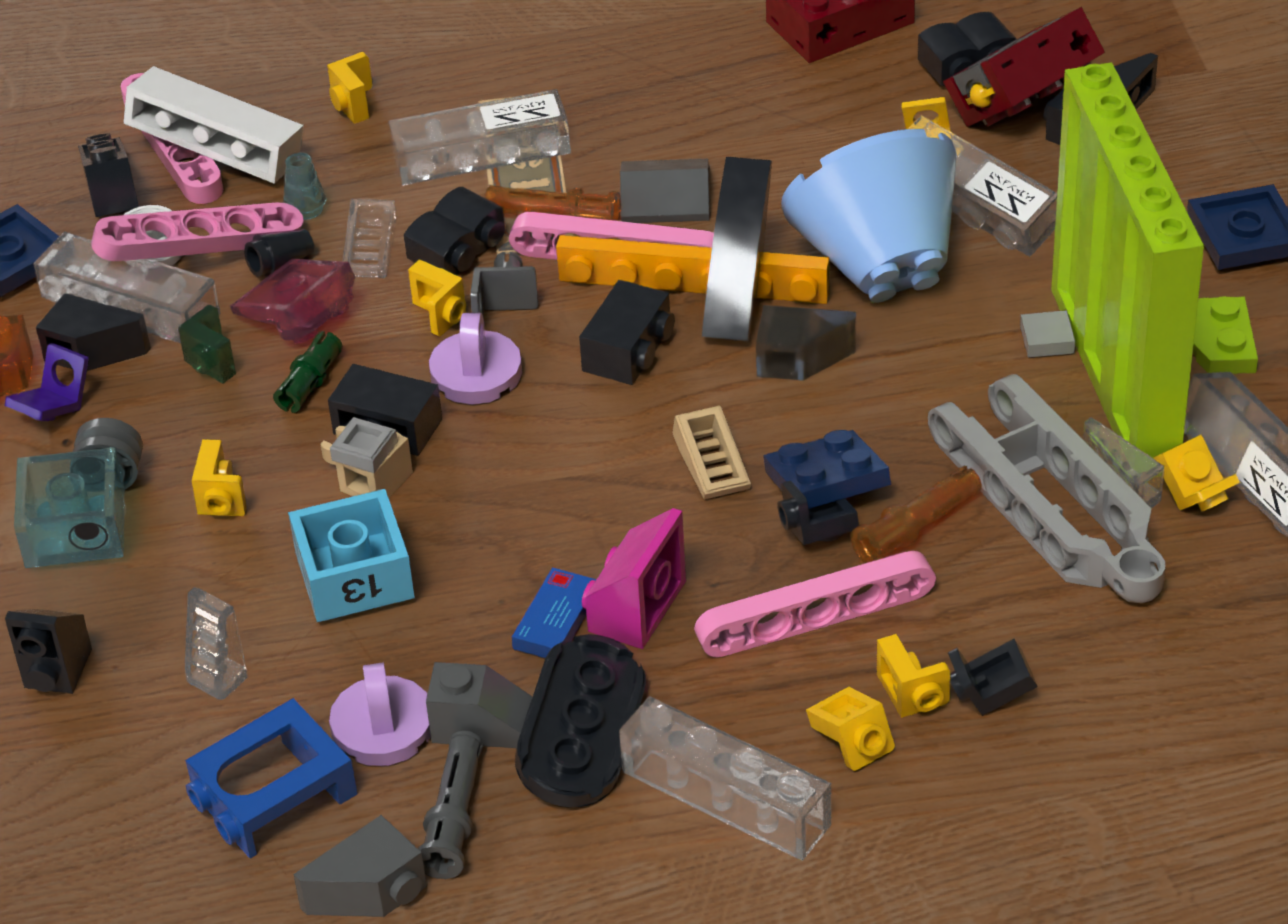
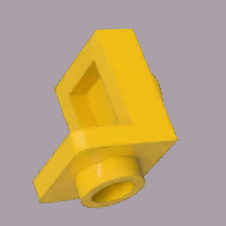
M360 52L328 64L329 94L335 109L343 111L353 124L369 119L365 92L373 86L369 57L364 52Z
M419 259L408 269L412 303L429 311L431 333L441 337L449 328L461 320L462 313H467L463 278Z

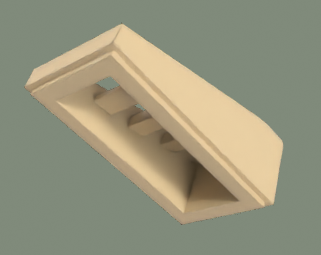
M721 406L675 416L673 436L704 500L750 489L751 482ZM711 435L713 437L711 440L695 442V439ZM718 448L720 451L703 456L700 455V452ZM721 461L726 463L724 466L711 469L705 468V465ZM732 474L733 476L731 479L714 483L710 481V478Z

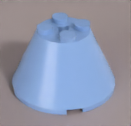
M905 129L886 132L856 141L821 158L822 168L807 179L804 178L803 174H799L789 184L782 196L781 208L789 224L825 257H829V261L862 292L868 294L873 303L886 301L892 298L896 292L914 287L915 290L930 288L940 280L938 272L944 267L948 257L957 153L953 142L943 133L938 135V139L927 137L924 129Z

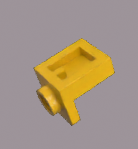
M1202 434L1153 457L1179 510L1198 504L1201 512L1229 499L1225 492L1226 489L1240 483L1236 474L1223 479Z
M202 439L192 476L197 514L244 516L246 500L242 477L233 475L231 460H225L222 440Z
M897 634L877 639V676L901 718L919 712H928L949 702L950 669L945 662L921 669L915 653L912 651L907 653Z
M847 687L806 709L811 727L839 742L845 764L853 771L884 756L895 747L882 703L851 687Z

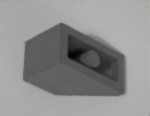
M435 662L426 698L432 743L449 744L450 737L455 732L470 731L480 736L483 746L517 748L518 739L532 696L487 665Z
M382 815L293 874L300 909L306 915L384 917L400 905L411 902L420 891L427 887L422 852Z

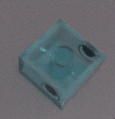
M115 447L17 458L14 529L25 568L124 557L125 487Z

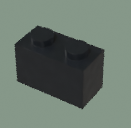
M618 280L579 336L582 371L633 385L642 370L648 369L651 366L655 351L662 340H668L673 331L675 316L673 313H670L669 293Z
M357 364L351 365L328 399L334 435H336L335 429L338 426H347L353 417L395 429L396 432L408 438L410 454L416 456L420 455L442 421L438 384Z

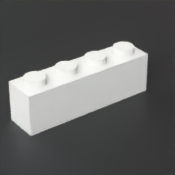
M154 66L127 86L124 124L272 183L277 182L299 162L304 127L302 124Z

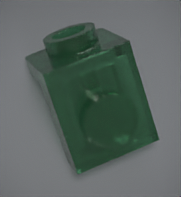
M209 304L178 326L184 361L190 364L197 372L207 374L224 384L236 375L230 339L222 334L218 309Z

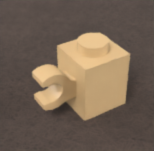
M338 426L335 429L337 438L346 426ZM396 432L397 444L375 473L332 461L330 453L332 444L323 441L320 445L323 459L330 464L336 465L341 492L350 496H357L385 489L389 498L413 473L408 438Z

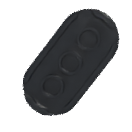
M594 634L574 636L573 642H567L562 645V641L549 651L545 658L515 752L516 771L525 787L540 799L558 806L582 807L591 805L605 798L614 789L620 775L645 690L646 675L641 663L639 667L637 662L632 659L634 653L624 644L614 639Z

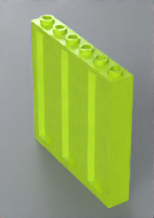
M1095 63L1085 67L1065 69L1051 291L1060 311L1067 310L1075 339V346L1133 477L1161 473L1153 457L1183 443L1204 245L1113 63Z

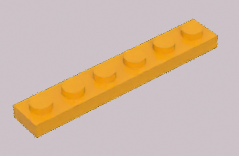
M566 235L559 236L556 246L559 281L615 286L618 280H623L657 290L706 294L712 251L710 247ZM761 252L757 297L754 296V298L827 304L829 297V257Z

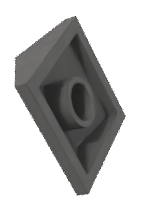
M708 158L622 161L620 169L621 222L709 221Z

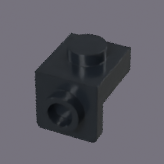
M791 480L781 483L783 500L777 503L780 521L784 529H791L803 545L817 541H833L840 538L844 533L859 529L857 511L845 498L808 509L806 497Z
M1015 639L970 662H967L958 648L948 652L955 670L950 673V683L962 702L970 698L982 716L1038 687L1024 653Z

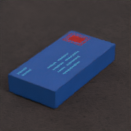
M552 567L512 635L513 649L546 658L549 651L555 645L562 641V645L571 642L586 616V609L582 607L584 590L591 580L596 581L597 579Z

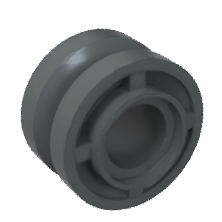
M97 418L84 423L76 434L70 460V470L71 463L78 456L95 454L107 460L109 472L106 477L94 482L83 481L75 476L74 478L83 486L98 492H119L129 488L137 478L139 461L143 450L142 438L136 429L121 420ZM100 458L101 465L98 469L84 471L77 466L76 460L73 464V471L82 479L95 480L106 473L107 465Z

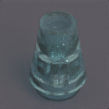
M306 153L291 154L285 160L283 203L297 208L303 215V220L315 218L323 211V206L327 199L312 163L311 156Z

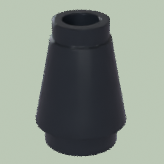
M305 229L255 235L252 241L246 243L244 248L245 259L250 271L255 276L264 275L271 278L306 256L312 255L314 253V242L310 233Z

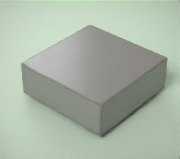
M1067 310L1021 314L1020 329L1028 357L1074 353L1075 339Z
M353 417L330 447L331 459L335 462L375 473L398 442L396 430Z

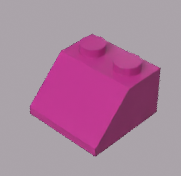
M672 508L630 529L618 547L614 546L609 551L601 574L596 581L591 580L587 584L583 593L582 607L586 609L588 632L609 637L640 649L645 647L686 582L683 514L681 510Z

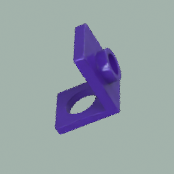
M54 343L47 346L41 388L6 396L5 406L40 421H53L56 419V416L80 410L89 358ZM61 359L68 361L74 371V378L69 386L62 384L56 375V366Z

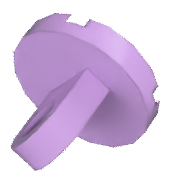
M462 313L460 333L443 340L434 348L429 359L431 382L438 384L439 390L444 392L445 398L457 403L473 405L489 403L499 399L500 392L505 391L508 387L510 391L514 389L522 375L519 348L510 338L498 332L485 331L482 313Z
M384 662L363 665L364 680L354 683L341 692L331 707L329 725L332 738L344 752L355 756L356 762L367 766H389L408 760L418 753V746L425 739L428 742L431 738L426 707L427 692L414 681L398 676H386Z

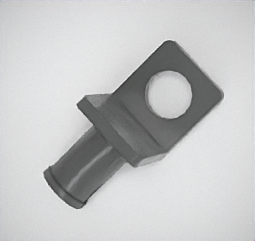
M502 252L495 258L494 267L474 268L470 293L472 313H482L483 315L484 310L536 309L538 307V291L535 267H523L521 257L514 252H510L509 261L505 262L506 254Z

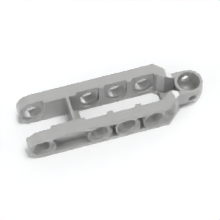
M1017 374L1008 375L995 381L988 387V399L991 408L998 420L1009 430V433L994 439L973 416L968 418L952 402H946L929 411L928 425L939 448L1065 582L1099 588L1109 585L1126 601L1140 604L1152 601L1159 595L1164 586L1165 560L1148 542L1147 531L1152 508ZM1045 468L1122 547L1121 551L1116 556H1113L1105 540L1091 538L1087 534L1082 536L1062 516L1063 509L1058 504L1052 505L1035 488L1034 479L1029 474Z

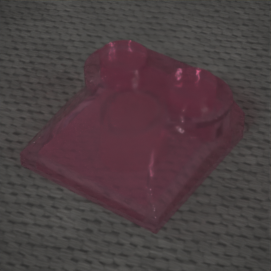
M291 259L231 304L230 308L233 314L275 325L283 340H293L294 343H302L313 338L318 333L317 328L327 320L338 317L349 309L348 304L354 298L352 288L356 277L349 262Z

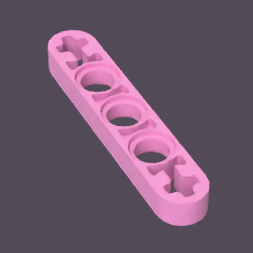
M144 73L131 75L122 81L120 87L124 105L126 102L127 86ZM141 131L184 196L190 202L196 204L211 203L222 195L224 189L221 173L213 159ZM186 158H196L189 162H178ZM201 176V181L195 180L196 178Z
M279 202L109 216L97 222L91 245L95 254L108 261H128L244 250L246 243L252 241L255 235L299 231L304 220L301 212L293 205ZM239 223L247 226L251 231L240 232L233 229L230 224ZM199 227L205 229L210 235L199 236L190 232L188 228ZM146 231L161 232L166 235L167 239L157 240L151 238L146 234Z
M524 212L515 219L510 231L509 242L515 251L524 256L557 260L556 246L559 236L567 233L577 234L580 237L618 238L626 241L712 248L714 232L548 213Z
M903 552L714 607L698 618L694 630L706 654L713 657L727 656L917 600L930 592L935 585L936 576L926 557L921 552ZM873 584L866 592L853 596L861 587ZM826 598L819 606L806 610V607L813 601ZM779 612L773 619L765 623H758L765 615Z

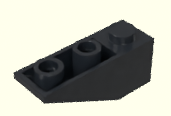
M110 133L87 137L85 139L86 144L79 145L78 149L95 217L139 207L128 157L120 137L112 139Z

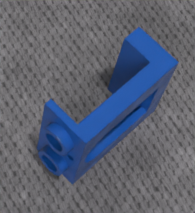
M294 698L185 760L190 778V783L186 785V791L191 802L201 813L208 810L214 817L215 826L224 841L229 845L236 842L249 858L257 855L252 832L324 789L327 790L339 805L357 795L352 760ZM281 735L282 743L302 763L301 766L248 795L229 794L221 789L218 784V778L222 770L228 765Z

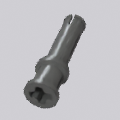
M458 731L451 735L436 805L427 811L423 821L426 836L424 843L418 849L422 852L425 874L436 879L454 878L461 873L464 866V855L461 852L463 841L468 839L472 830V821L467 810L480 753L483 749L480 736L470 731Z

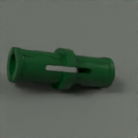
M325 331L318 332L307 351L293 360L290 365V374L273 394V399L279 408L288 412L291 407L292 413L298 412L310 392L315 387L319 388L327 378V373L325 372L343 349L342 342L336 335L328 332L326 336Z

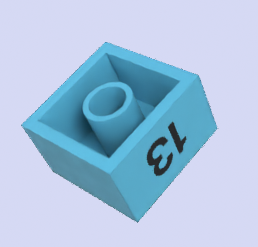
M385 489L288 512L296 557L317 622L415 598L409 555Z

